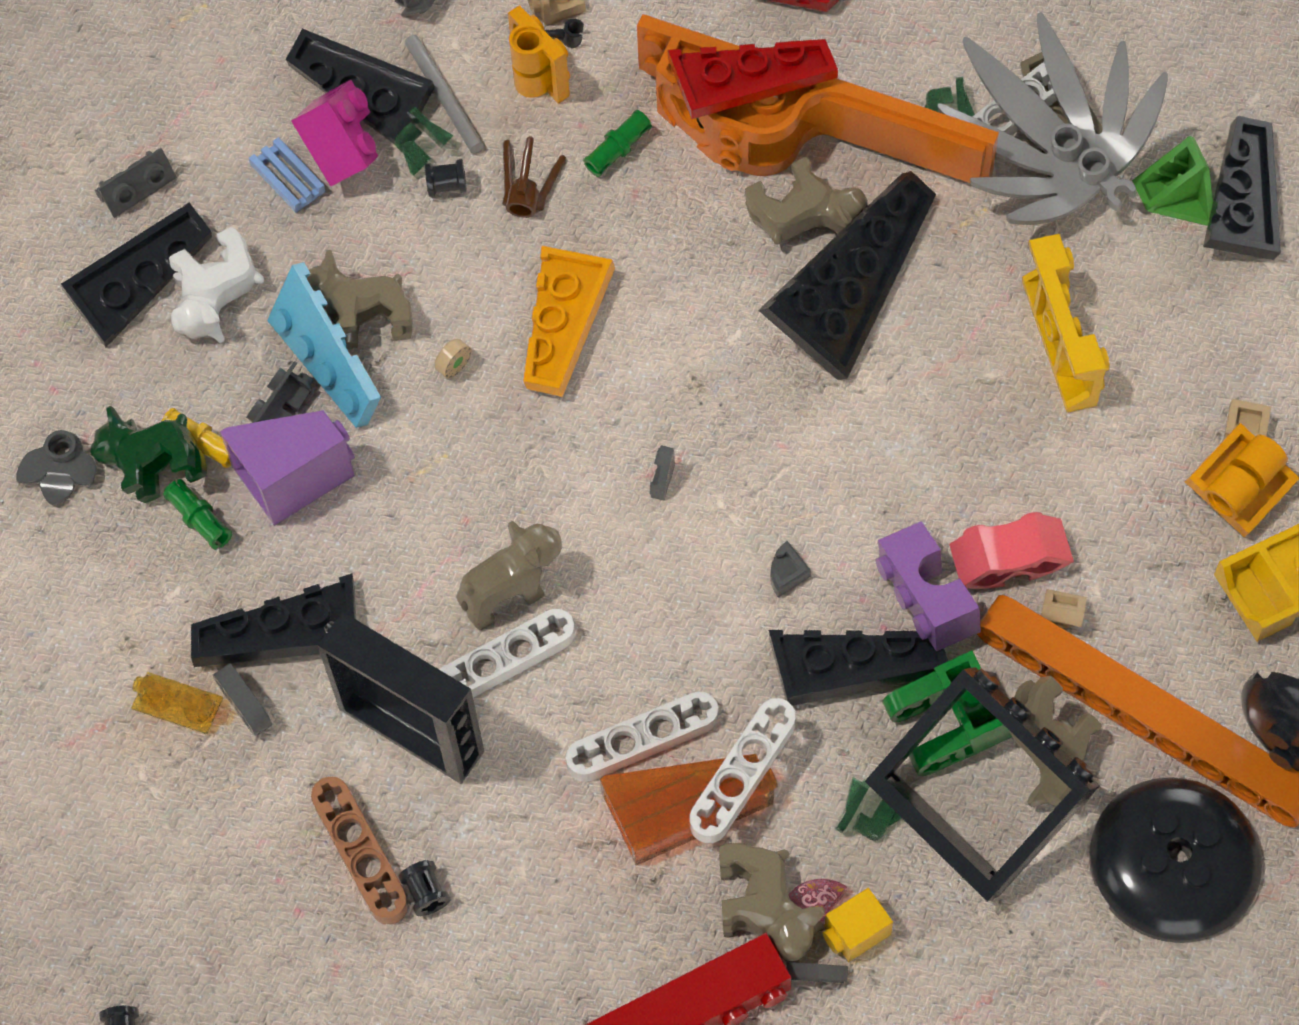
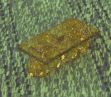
M147 672L144 677L137 676L134 680L132 690L138 694L131 709L208 734L223 701V696Z

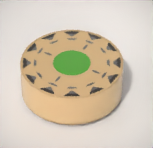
M461 339L449 341L437 355L435 369L448 379L456 376L469 361L472 353L471 347Z

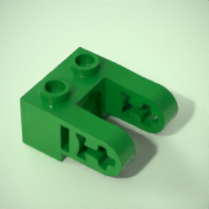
M973 650L935 667V672L889 693L882 703L891 721L901 722L927 711L963 669L976 667L980 670L981 666ZM966 691L952 707L960 726L919 745L909 755V759L918 776H927L1012 738L1009 730L969 691Z

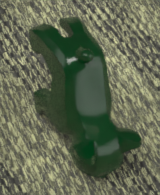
M112 406L106 408L107 423L95 431L90 453L99 463L116 465L123 471L124 478L121 482L123 492L126 494L135 492L137 500L143 503L160 498L159 473L169 464L173 473L186 470L185 477L190 483L207 476L204 454L197 447L194 437L187 428V417L185 414H179L176 420H164L137 430L132 418L124 422Z

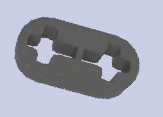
M229 663L212 674L227 700L254 736H257L273 725L260 702L232 664Z

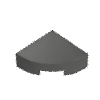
M661 445L660 448L658 447L654 462L657 465L653 481L650 482L649 494H651V498L664 501L675 468L674 448Z
M788 541L783 543L776 551L771 565V585L778 598L811 577L810 568Z
M787 962L786 969L791 976V980L844 983L848 978V966Z

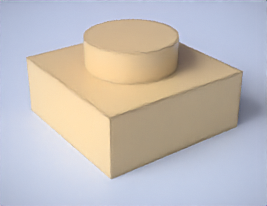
M1231 399L1224 438L1239 423H1242L1255 436L1259 434L1267 436L1272 406Z
M1046 589L1041 616L1061 628L1082 627L1087 597Z

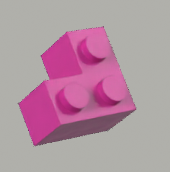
M352 80L316 98L291 120L330 186L368 168L379 156L376 152V144L372 136L368 132H364L359 124L370 113V110L368 109V101L361 89L355 87Z

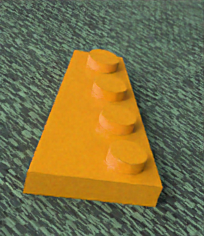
M542 246L540 254L542 261L541 270L538 273L536 283L538 290L536 306H533L532 313L533 330L532 337L529 338L523 381L526 389L563 397L614 273L615 266L612 259Z

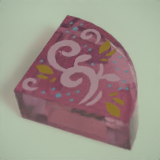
M814 879L798 885L788 895L790 900L798 907H823L826 915L841 900L847 891V886L830 879ZM825 915L819 920L822 923L825 921Z

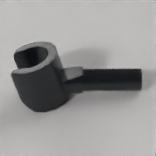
M569 19L565 22L563 29L545 30V32L552 39L558 38L562 40L565 46L576 48L582 42L583 35L580 33L583 32L584 23L579 19Z

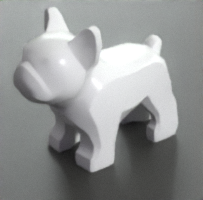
M233 227L225 229L216 235L218 242L226 246V249L220 252L224 261L199 264L185 249L169 257L171 268L174 271H178L173 274V278L178 286H182V301L171 313V324L175 332L185 334L191 339L208 335L215 338L220 344L223 343L224 337L219 325L220 309L227 303L249 292L255 283L263 284L264 277L256 271L248 252L247 243Z

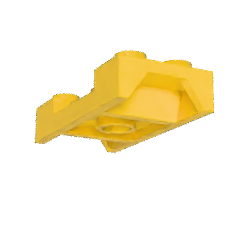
M1060 234L1031 239L1028 245L1036 269L1022 276V283L1066 412L1097 406L1100 392L1105 388L1104 376L1105 372L1110 369V363L1106 349L1104 347L1099 348L1095 334L1082 336L1080 321L1078 317H1072L1069 310L1071 304L1069 273L1071 270H1074L1072 251L1069 247L1064 248Z
M1299 524L1219 561L1214 573L1217 581L1257 642L1293 625L1295 618L1299 617Z

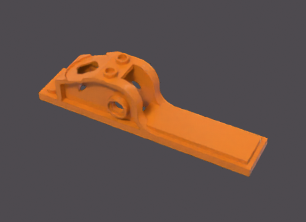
M642 14L637 24L639 69L656 77L657 112L673 127L675 125L679 126L698 143L697 148L713 162L720 164L727 170H738L755 176H770L780 173L795 161L800 149L808 140L819 135H829L969 183L972 177H992L999 132L837 78L776 95L777 98L772 96L698 117L704 127L702 129L698 125L697 119H691L668 60V50L681 49L682 53L700 52V47L716 46L717 51L737 50L739 46Z

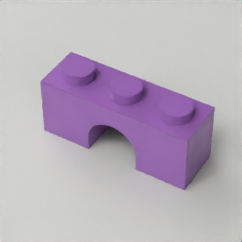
M922 521L878 540L879 557L875 561L881 577L885 581L891 580L899 605L903 610L909 608L914 616L913 623L917 633L922 639L928 638L936 652L981 632L979 606L960 578L945 585L927 583L928 580L942 574L941 549Z

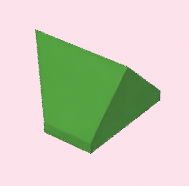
M1189 136L1133 179L1132 182L1146 211L1208 226L1213 205L1210 170L1195 138Z

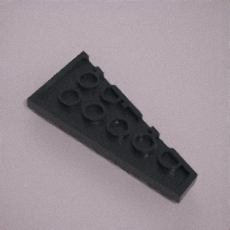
M912 171L902 173L758 311L837 380L847 379L933 203L936 193Z

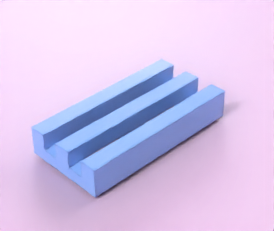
M278 137L272 141V147L268 148L267 145L261 149L262 154L258 157L255 154L249 157V162L256 172L297 213L325 193V186ZM277 155H280L313 190L310 191ZM267 162H270L302 196L299 200L265 165Z

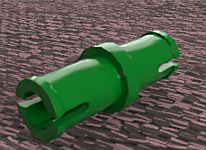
M635 110L616 130H609L604 135L605 140L583 159L586 168L594 176L600 177L620 156L626 157L631 152L630 147L652 128L649 118L640 110Z
M178 479L177 483L173 481L166 487L163 493L164 498L183 516L182 521L190 529H196L212 549L217 550L218 546L222 548L230 541L232 531L216 517L211 504L207 500H200L184 480Z

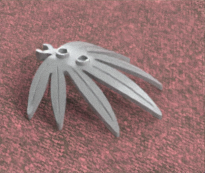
M1042 12L1037 14V27L1043 60L1054 94L1070 124H1065L1027 84L970 38L964 37L963 46L991 97L1010 121L1047 154L987 123L942 103H938V111L999 132L996 149L997 157L1022 168L1053 176L1052 178H970V183L973 187L995 195L1019 199L1045 198L1007 214L1008 223L1036 225L1062 219L1081 209L1100 191L1107 196V203L1110 208L1117 212L1122 209V202L1115 197L1117 193L1125 192L1131 198L1136 197L1135 185L1127 179H1118L1116 176L1124 171L1137 157L1154 129L1165 97L1168 82L1167 72H1163L1144 95L1131 116L1124 134L1121 136L1129 96L1127 48L1125 41H1121L1118 45L1106 86L1102 133L1096 134L1089 105L1077 73L1059 38Z

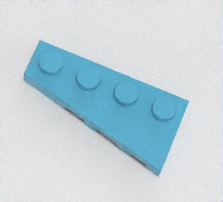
M304 262L293 264L267 321L356 428L368 425L381 396L359 357L349 354L345 341L347 336L339 323L333 325L324 310L328 303L320 290L314 291L307 278L311 273Z

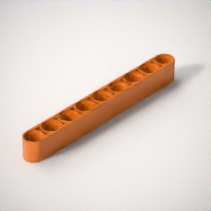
M998 595L981 619V632L977 633V635L989 646L1040 677L1052 676L1063 687L1064 692L1275 821L1293 828L1299 825V771L1294 768L1288 770L1278 766L1271 760L1269 753L1008 596Z

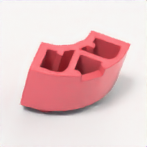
M1041 512L1028 513L1018 521L1004 525L971 526L963 532L961 537L949 544L958 578L969 589L1005 587L1006 580L1021 575H1028L1029 581L1058 571L1074 562L1061 518L1043 515Z

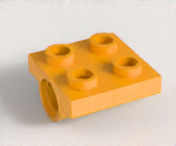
M520 5L508 12L509 45L515 89L519 94L529 98L539 97L547 92L559 104L570 96V73L567 67L568 51L558 38L552 39L545 32L544 26L534 14L529 15Z
M1239 423L1184 482L1236 531L1245 537L1299 480V476L1286 465L1288 457L1279 444L1265 435H1253L1242 423Z

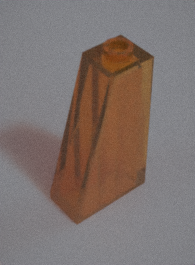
M756 754L743 755L751 763L760 762ZM726 758L607 775L599 779L601 794L636 866L696 839L690 830L691 810ZM771 768L768 769L735 821L774 804V789L778 787ZM733 777L724 779L719 788L724 795L735 797L742 793L744 785L739 779ZM716 801L715 809L708 818L700 816L701 828L705 830L710 825L718 827L716 815L721 805Z

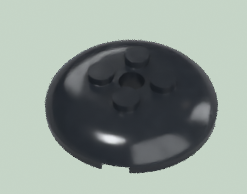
M1258 672L1254 673L1244 684L1241 693V704L1245 719L1258 741L1269 752V756L1274 763L1284 769L1294 768L1299 771V679L1278 672H1271L1268 678H1263Z
M1175 777L1156 778L1129 787L1106 806L1095 825L1091 837L1089 862L1095 887L1098 886L1102 896L1110 906V911L1119 920L1133 930L1153 939L1174 943H1190L1208 939L1211 935L1221 932L1229 926H1233L1246 913L1259 888L1262 874V856L1258 838L1250 821L1241 809L1227 796L1198 781ZM1180 847V850L1187 856V860L1183 862L1175 861L1168 855L1167 850Z

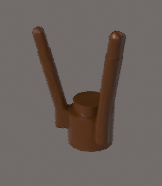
M532 136L526 139L520 178L516 179L514 184L512 182L511 144L509 140L503 142L504 197L502 204L506 206L507 212L522 218L533 217L536 210H544L546 197L566 161L564 155L559 156L539 193L537 184L533 180L528 179L534 143Z

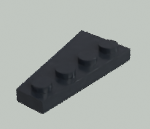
M303 28L286 57V61L292 69L324 93L352 80L355 87L362 90L368 101L370 113L362 121L401 150L435 88L433 81Z
M1237 116L1231 123L1203 247L1274 260L1281 253L1273 126L1271 122Z
M769 630V640L785 700L792 706L913 682L935 672V667L948 662L945 649L936 652L929 639H922L917 631H885L883 635H865L860 630H846V635H821V630H804V634H784L783 630Z

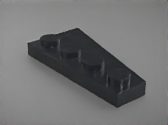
M189 202L61 283L62 290L106 348L172 280L173 274L178 272L171 268L169 257L183 249L194 257L212 238V232Z
M353 573L339 577L338 583L321 588L319 584L304 588L303 594L280 600L278 596L266 600L263 606L245 612L240 608L191 624V660L193 666L202 667L320 654L317 645L326 633L324 629L326 624L331 621L335 622L342 611L356 619Z

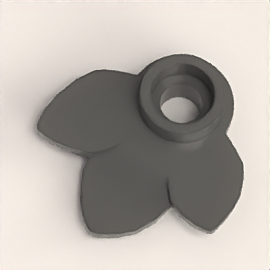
M58 430L48 435L43 447L29 451L23 457L16 473V480L22 484L40 482V489L46 501L50 505H57L70 497L76 483L79 485H92L96 477L97 468L93 458L83 452L82 443L77 435L65 430ZM69 448V451L65 454L57 455L60 449Z

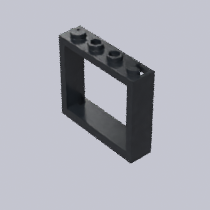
M342 611L335 622L331 621L324 627L326 633L317 645L339 710L459 784H462L485 752L471 688Z
M974 667L963 669L869 775L865 782L988 902L999 897L1100 785L1092 778L1094 774L1086 768L1088 765L1077 757L1072 759L1061 749L1063 742L1055 733L1046 727L1040 729L1029 718L1032 713L1021 701L1014 697L1008 699L998 689L1000 682L995 676L990 677L982 668L978 670ZM966 691H969L1071 789L998 871L982 858L895 773L899 766Z

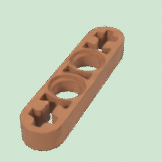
M328 776L320 779L312 788L311 798L313 805L372 916L382 924L391 925L399 922L408 911V901L404 889L349 788L343 780L337 777ZM331 790L334 794H338L337 799L343 812L337 816L331 804L325 801L324 793ZM347 823H356L362 828L361 835L353 842H344L338 837L340 828ZM365 858H375L381 863L379 872L373 877H363L357 872L359 863ZM383 884L391 899L398 897L394 901L396 908L393 911L388 912L386 907L378 909L382 905V901L376 887Z

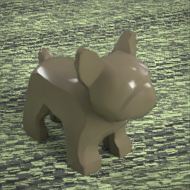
M807 156L791 164V170L796 180L792 182L793 189L782 201L767 196L761 181L745 188L744 194L745 204L751 220L754 224L762 227L771 236L776 245L780 244L782 240H789L819 226L830 228L838 235L868 206V200L859 188L832 189L823 179L811 172V163Z
M326 250L325 258L321 265L309 269L311 274L307 280L314 291L320 290L328 303L324 309H326L327 314L335 324H340L347 336L345 338L347 349L358 348L360 325L369 322L379 315L385 317L393 326L391 329L393 341L411 338L412 310L410 302L404 295L400 274L394 275L393 278L388 276L360 279L348 278L338 270L332 250Z
M514 521L509 522L508 529L512 541L511 546L499 550L463 576L456 599L464 611L467 610L468 618L479 631L495 622L492 612L499 602L521 594L530 605L544 597L545 593L539 584L542 567L549 566L562 549V540L556 529L538 523L524 529L519 527Z
M1052 676L1040 677L1036 683L1032 680L1022 683L1018 687L1014 698L1021 701L1030 710L1032 715L1029 718L1040 729L1046 727L1055 733L1063 742L1061 749L1072 759L1077 757L1085 761L1090 737L1100 731L1102 724L1090 713L1082 714L1074 726L1065 719L1058 721L1053 719V699L1060 696L1063 687ZM1010 732L1013 740L1030 756L1040 770V784L1029 795L1028 805L1036 807L1050 803L1056 807L1071 789Z
M726 843L720 845L721 880H729L737 875L748 881L745 896L721 900L724 937L733 936L734 933L740 930L751 932L757 936L767 933L776 951L785 961L791 962L803 958L811 949L814 935L824 930V923L819 920L825 915V909L823 907L800 908L790 900L787 893L785 860L789 858V852L785 849L775 852L761 847H751L745 843Z

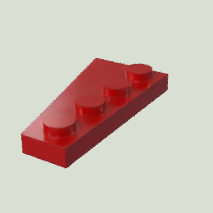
M826 39L776 42L774 47L766 48L755 47V44L739 45L737 50L717 51L716 46L700 47V52L682 53L681 49L668 50V60L691 119L838 78V68Z

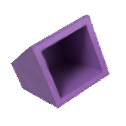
M324 410L226 427L220 431L232 468L274 526L355 476L351 460L355 456L347 444L350 437L339 420L332 422Z

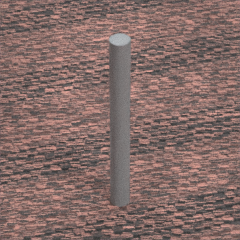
M409 36L405 40V45L425 78L433 81L435 86L433 91L470 152L478 153L483 149L484 144L418 36Z

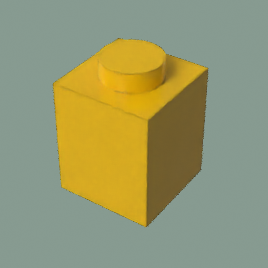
M868 887L825 915L823 937L830 949L835 954L841 952L849 963L889 937L892 933L893 921Z

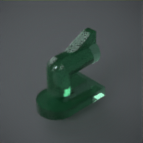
M964 76L956 77L957 109L972 117L975 114L967 97ZM951 86L929 90L926 93L925 108L939 112L938 103H954Z
M412 107L408 111L411 119L440 148L454 136L430 122L417 108ZM408 123L396 135L394 143L403 153L409 173L414 176L431 157L415 142L422 135V132L413 124Z
M854 777L851 779L844 810L834 828L840 833H843L870 787L865 782V779L862 782ZM882 799L872 818L860 812L852 829L870 840L878 841L884 836L889 826L902 818Z

